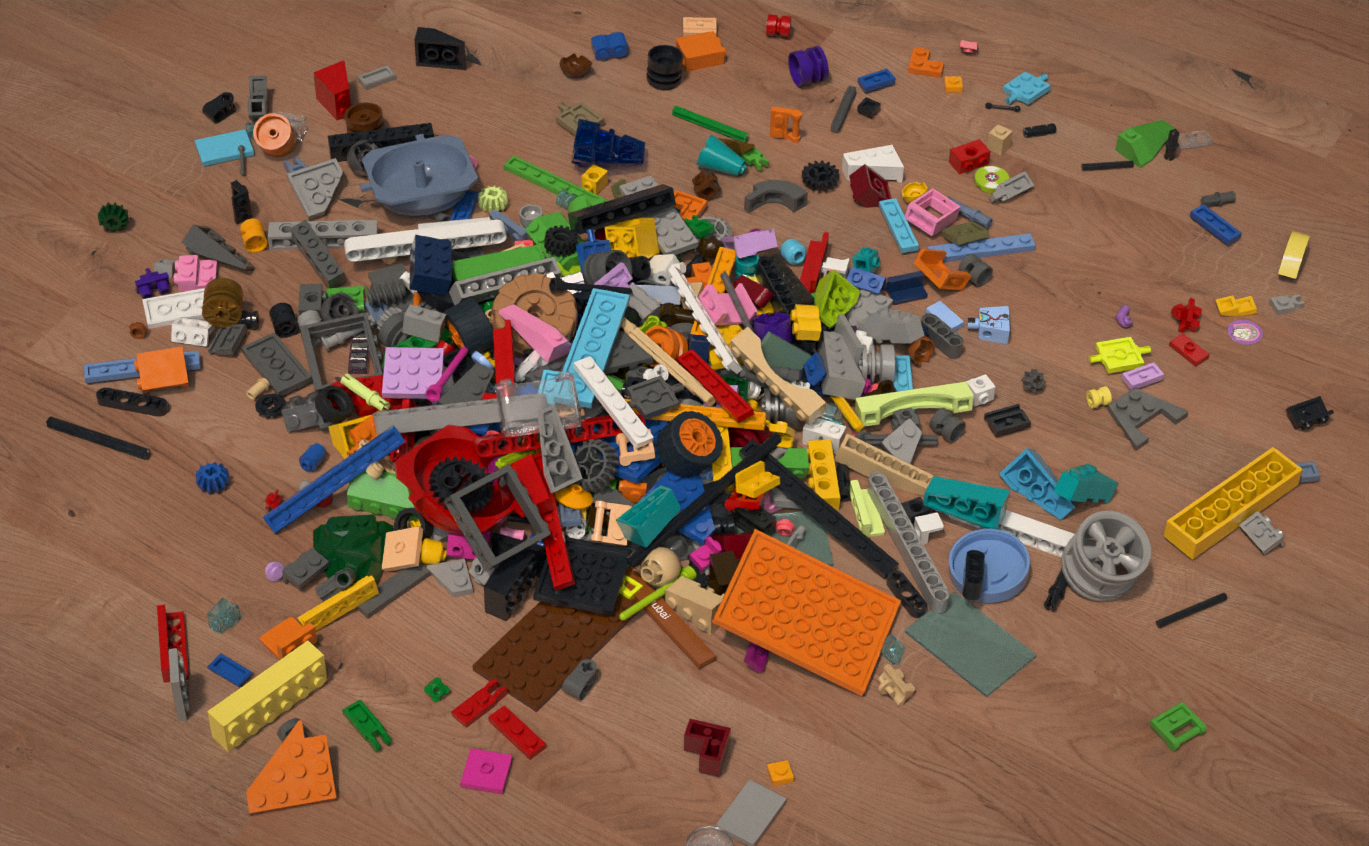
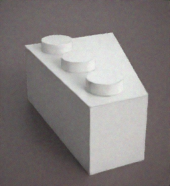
M893 145L843 154L842 171L847 181H850L849 175L864 164L886 180H897V183H902L904 166Z

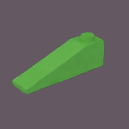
M1164 120L1131 127L1118 135L1115 151L1129 161L1133 160L1136 166L1142 168L1153 161L1157 152L1162 149L1163 144L1168 140L1169 131L1175 128Z

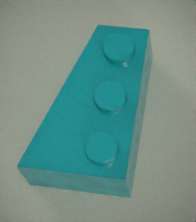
M1084 464L1063 471L1053 492L1069 501L1086 502L1087 499H1092V502H1098L1101 499L1103 502L1109 503L1118 482L1097 471L1095 466Z
M660 485L618 517L616 522L625 539L647 548L679 512L681 507L672 489Z

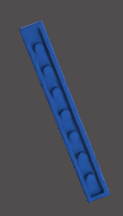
M394 425L264 515L263 519L272 531L277 533L364 472L371 463L378 462L406 442Z

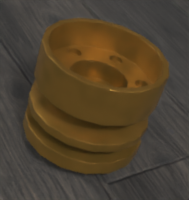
M217 278L208 282L204 289L202 306L204 320L210 325L221 328L230 327L238 323L241 318L243 289L241 285L229 278Z

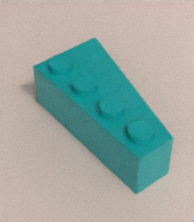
M933 476L925 491L923 505L986 529H999L1006 514L1010 490Z

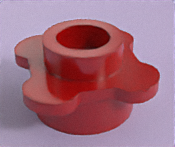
M278 489L274 493L270 492L264 501L267 504L266 510L269 507L274 509L280 503L282 496L277 494Z

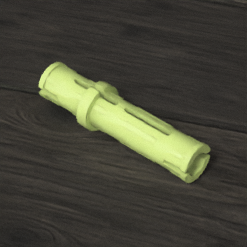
M348 373L345 374L348 379L344 376L342 377L341 384L366 400L369 406L373 405L380 411L389 410L390 403L381 398L378 392L370 390Z

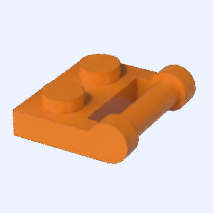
M772 106L770 137L787 139L793 143H798L800 141L799 126L802 112L800 110ZM789 117L793 119L792 132L788 131Z

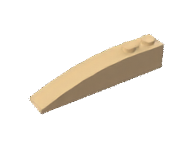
M848 433L834 459L867 477L873 472H881L886 476L892 487L924 496L933 478V475Z

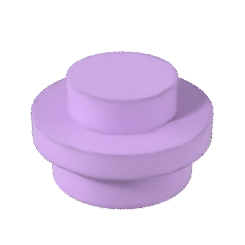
M270 562L265 568L266 577L272 582L279 581L283 577L284 565L280 562Z

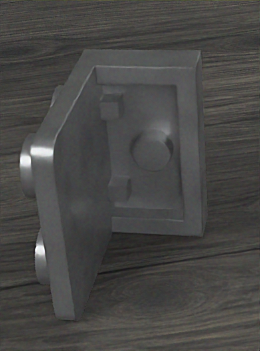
M319 391L311 392L307 397L301 398L299 395L289 399L290 401L281 410L287 432L326 422L315 407V399Z

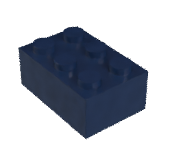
M415 234L410 248L409 289L446 296L451 283L452 241Z

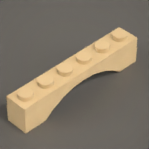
M749 327L745 328L731 340V353L736 358L739 357L748 370L756 373L759 381L765 382L769 386L770 391L775 396L778 395L787 408L795 411L799 420L805 421L809 425L826 411V402L814 390L792 385L774 373L763 356L761 339Z

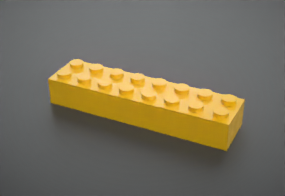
M1272 447L1167 520L1163 536L1193 560L1240 527L1239 525L1255 512H1261L1299 484L1303 469Z

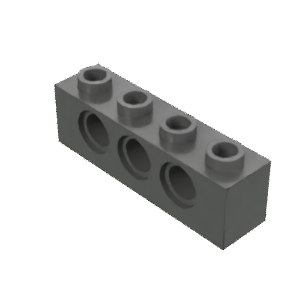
M304 220L291 227L292 240L326 287L338 288L345 284L344 271L309 223Z

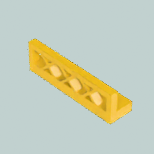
M372 575L362 578L299 616V623L305 626L310 622L315 626V631H318L379 594L375 579Z

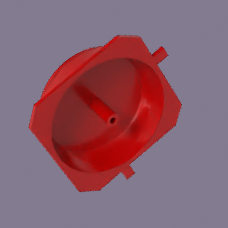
M455 425L445 426L398 458L394 465L396 479L407 487L409 492L408 499L413 503L421 516L442 530L463 535L449 509H444L445 503L438 504L439 497H432L434 491L429 490L431 485L428 484L430 474L435 465L439 464L440 460L445 462L448 457L452 461L454 456L458 460H461L462 456H464L467 462L471 458L472 464L479 462V468L486 467L484 473H488V466L493 461L494 456L481 457L472 450L471 445L472 441L479 436L468 427ZM483 442L479 445V451L485 450L486 443ZM467 475V477L464 479V482L462 483V485H463L464 483H466V481H467L468 477H470V475ZM501 477L498 478L496 484H492L495 489L489 505H485L483 511L479 509L476 514L472 510L470 512L481 534L502 525L513 511L522 518L526 516L508 485L500 486L499 481Z

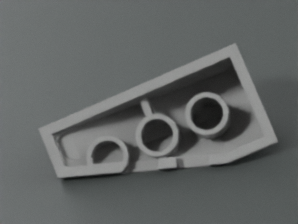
M552 404L537 412L544 476L550 492L554 493L583 478L555 404Z

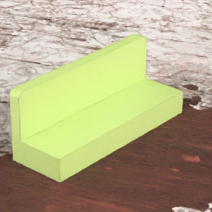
M851 480L850 499L859 530L867 537L884 535L885 530L880 514L868 494V489L861 490L858 480Z

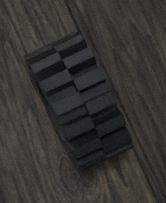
M560 225V228L554 226V229L550 227L546 231L544 248L547 252H550L552 255L555 253L558 257L559 254L565 257L566 254L571 256V253H575L578 235L577 232H574V229L569 230L568 226L563 228V225Z

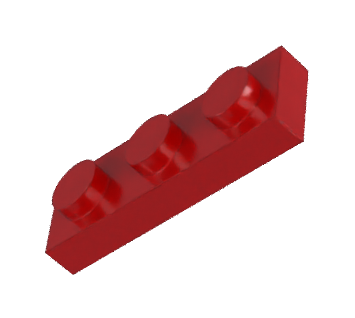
M505 705L488 716L489 722L529 760L546 749V743Z

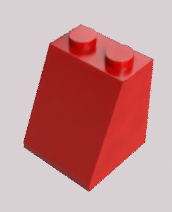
M342 60L313 72L316 99L337 121L345 118L344 114L351 106L345 61Z

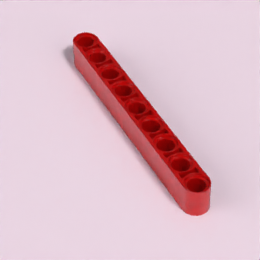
M634 412L641 420V422L645 425L644 417ZM610 415L562 423L569 443L623 433L619 426L615 429L612 428L614 420ZM599 423L600 429L594 432L593 427ZM581 426L580 434L575 435V429ZM539 427L480 436L472 441L471 447L481 457L541 448V441H536V437L540 433ZM524 436V442L518 445V438ZM505 439L504 447L498 448L499 441ZM483 442L486 443L485 450L479 451V445Z

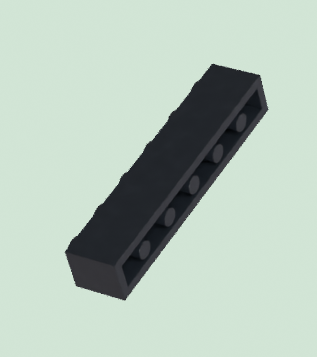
M661 184L568 213L570 228L581 235L587 233L586 230L588 229L597 230L676 205L673 187Z

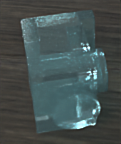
M224 598L207 613L209 627L213 631L222 634L234 624L235 620L238 622L241 620L239 606Z

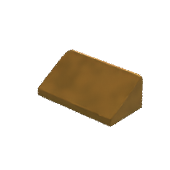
M718 138L735 153L743 154L755 147L751 143Z

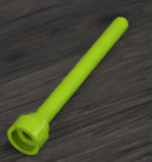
M686 566L680 570V574L675 581L681 576L694 581L697 577L696 572L691 566ZM674 582L660 587L620 613V620L628 619L665 595V590Z

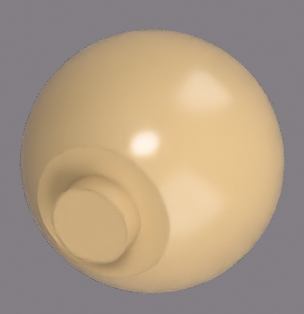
M658 547L652 550L640 564L641 577L654 587H662L674 582L681 570L678 556L672 550L665 547Z

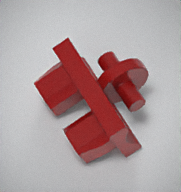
M1190 297L1186 306L1178 304L1172 307L1171 315L1176 320H1180L1179 332L1183 333L1186 329L1195 332L1198 329L1200 321L1197 319L1200 317L1202 309L1195 306V299Z

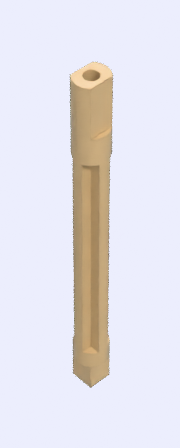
M625 317L623 318L620 328L629 338L649 353L658 364L664 365L668 373L682 383L693 395L701 399L708 407L714 405L716 402L715 398L698 380L635 324L629 322Z

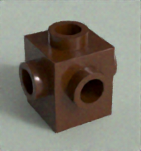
M703 169L692 179L694 191L705 200L709 201L721 191L718 177L713 172L710 173Z

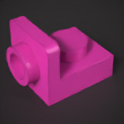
M709 536L706 538L703 546L690 554L689 559L703 572L709 568V554L721 553V545Z

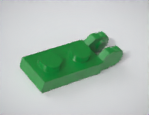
M361 699L342 709L343 715L363 739L368 741L370 747L375 752L381 750L378 741L374 738L376 735L379 734L381 740L386 745L392 743L383 725Z

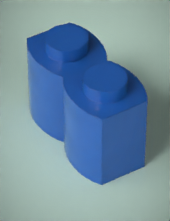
M622 32L597 35L591 38V47L595 59L598 61L607 60L612 57L621 58L628 55V44Z

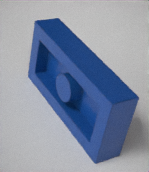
M884 69L859 77L858 84L865 92H870L895 84L896 78L888 69Z
M815 352L803 365L807 380L813 386L817 382H821L826 375L822 356Z

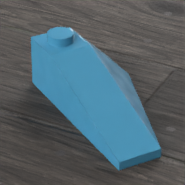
M1026 448L999 473L1012 490L1025 496L1028 500L1033 501L1060 520H1063L1076 508L1073 501H1069L1053 492L1058 480L1035 449Z

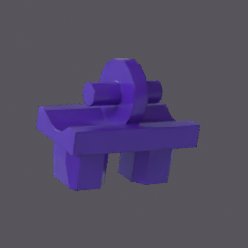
M147 268L145 269L146 274L141 275L140 280L135 281L136 293H140L143 299L151 298V290L158 289L161 295L169 293V276L167 272L159 274L158 271L151 273L150 269Z

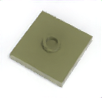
M970 221L942 229L941 235L954 244L961 245L989 237V230Z

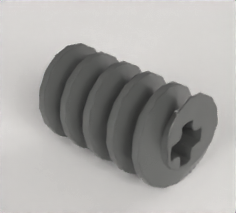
M403 279L399 280V284L396 280H393L392 286L388 281L385 282V286L382 283H378L377 288L374 284H371L370 290L365 286L368 302L372 308H374L375 302L381 306L384 300L386 305H389V299L393 303H396L397 298L403 302L404 296H406Z

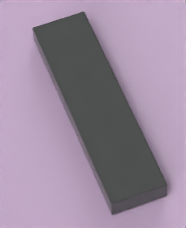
M420 562L419 566L401 570L377 587L379 594L357 606L356 609L366 618H370L428 578L430 570Z

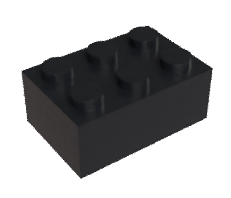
M524 550L497 567L484 585L485 613L507 621L511 615L515 614L518 604L525 600L530 587H534L537 582L535 553Z

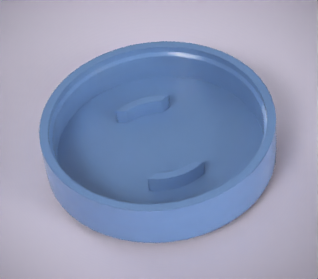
M979 529L965 534L953 545L949 554V576L952 584L961 594L966 554L970 550L981 551L985 556L981 596L978 600L974 601L982 603L1002 602L1014 597L1025 587L1029 578L1030 557L1025 545L1014 535L998 529Z

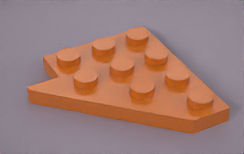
M302 720L297 722L246 791L250 815L336 800L326 734L305 738Z

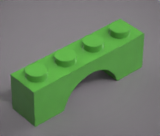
M730 447L732 468L743 460L738 455L739 450L743 447ZM788 448L785 455L778 459V461L799 479H806L809 470L807 448Z

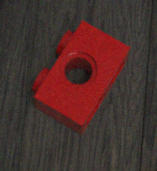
M978 139L950 149L949 163L960 175L989 165L991 151Z

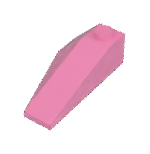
M514 304L499 310L498 313L505 320H511L512 327L547 363L570 352L572 344L551 325Z

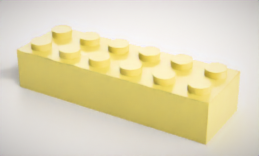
M306 641L211 708L207 713L212 737L229 752L234 747H238L245 739L256 734L263 726L273 722L284 711H288L298 701L305 699L316 688L323 686L327 681L324 654L309 641Z

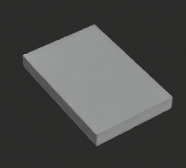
M838 315L834 332L842 335L858 367L863 346L846 316Z
M749 779L716 824V830L747 846H756L786 804L787 798Z

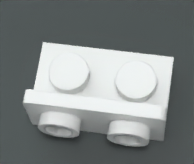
M179 317L172 323L171 341L206 347L209 343V334L215 330V326L210 325L206 321Z
M535 350L515 369L516 383H522L523 381L528 383L526 374L548 364Z

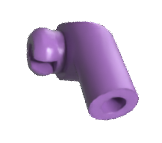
M1123 305L1116 315V320L1125 328L1129 327L1133 322L1132 318L1129 320L1130 316L1127 314L1130 308L1126 305Z

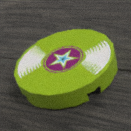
M984 166L976 171L974 182L982 191L994 193V189L1000 183L1008 180L1009 175L1000 167Z

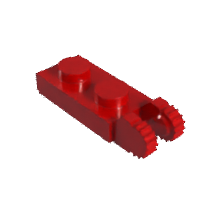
M493 679L484 688H481L452 710V716L467 728L495 707L507 695L508 689L504 686L500 687L492 696L491 693L497 689L499 682Z

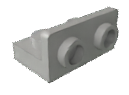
M1257 511L1239 525L1242 531L1264 555L1277 545L1285 546L1284 534L1279 528L1274 529L1271 526L1273 523L1266 514L1262 516Z

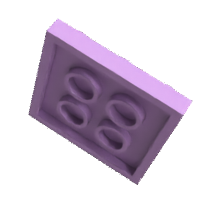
M386 347L382 398L427 399L425 395L426 390L430 385L436 384L443 374L444 348Z

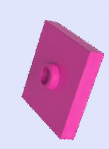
M471 748L460 787L503 794L513 760L512 755Z

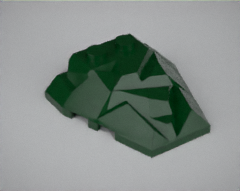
M370 514L331 517L326 524L314 529L313 548L329 561V567L325 569L327 579L344 568H351L356 573L357 579L355 583L366 576L370 577L372 575L376 585H378L383 573L382 562L386 533L394 531L393 525L385 521H376V517ZM342 573V580L348 583L349 577Z

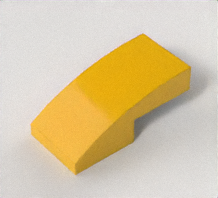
M1232 295L1215 300L1220 315L1245 316L1257 313L1252 296L1235 300Z

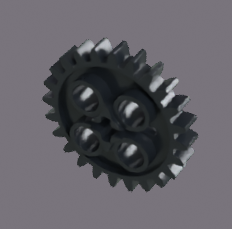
M454 456L452 461L447 457L445 462L440 460L439 464L435 465L428 482L431 485L429 490L434 491L433 498L439 497L438 504L444 503L462 485L467 475H470V477H468L460 490L490 475V473H484L486 467L479 468V462L472 464L471 458L467 462L464 456H462L461 460ZM494 481L461 498L469 513L472 510L476 514L479 509L483 511L485 505H489L494 495L495 487L492 486Z

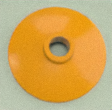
M572 483L555 492L556 499L569 508L587 509L593 502L591 493L584 491L578 484Z

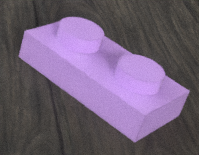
M1153 362L1122 373L1121 379L1132 390L1133 388L1138 389L1163 380L1164 373Z

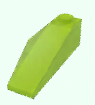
M834 269L819 280L816 289V305L819 308V319L829 328L837 322L838 315H844L857 303L860 290Z

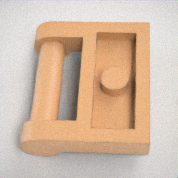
M624 433L616 436V443L620 449L619 461L621 465L628 466L634 461H646L655 458L653 442L638 449L633 446L634 452H628L627 443L630 442Z
M596 501L595 508L597 510L591 541L626 546L627 539H625L616 519L628 511L631 506ZM610 510L606 537L601 535L604 511Z

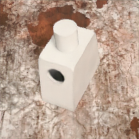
M674 254L654 255L649 261L651 268L650 276L641 280H651L669 285L672 276L669 269L675 266L682 273H685L686 265L683 262L680 263ZM644 282V285H655L648 282Z

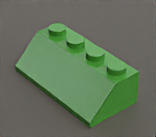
M557 212L536 217L525 228V231H527L536 245H540L543 254L547 258L555 257V260L566 271L572 266H580L577 250L574 254L571 253V256L566 254L565 257H562L559 254L558 257L555 253L553 255L544 248L545 233L550 227L554 229V226L560 228V225H563V228L568 226L569 230L571 229L570 223L562 213ZM577 233V235H578V243H577V244H579V243H585V242L583 241V239H582V238L579 236V234Z
M365 470L349 481L347 491L348 508L395 519L403 509L414 507L413 503L408 499L409 492L407 487L396 479L395 473L383 471L382 476L376 480ZM411 515L408 521L414 520L416 522L418 517Z

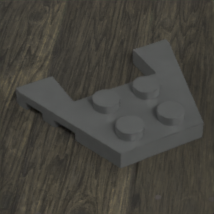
M1136 388L1110 403L1107 409L1118 427L1121 426L1124 436L1127 440L1131 441L1135 451L1146 445L1149 440L1138 428L1159 414L1164 415L1175 425L1188 416L1187 410Z

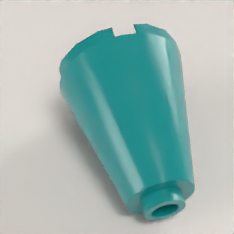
M711 135L705 143L707 145L700 152L697 166L734 176L743 175L747 168V165H745L746 161L716 136Z

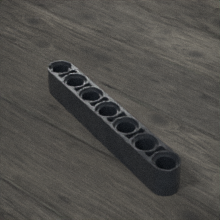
M767 256L760 257L755 273L757 280L773 294L774 297L770 300V303L775 312L785 313L790 316L791 310H794L795 304H798L774 260ZM792 333L793 344L812 356L817 341L797 340L795 334Z

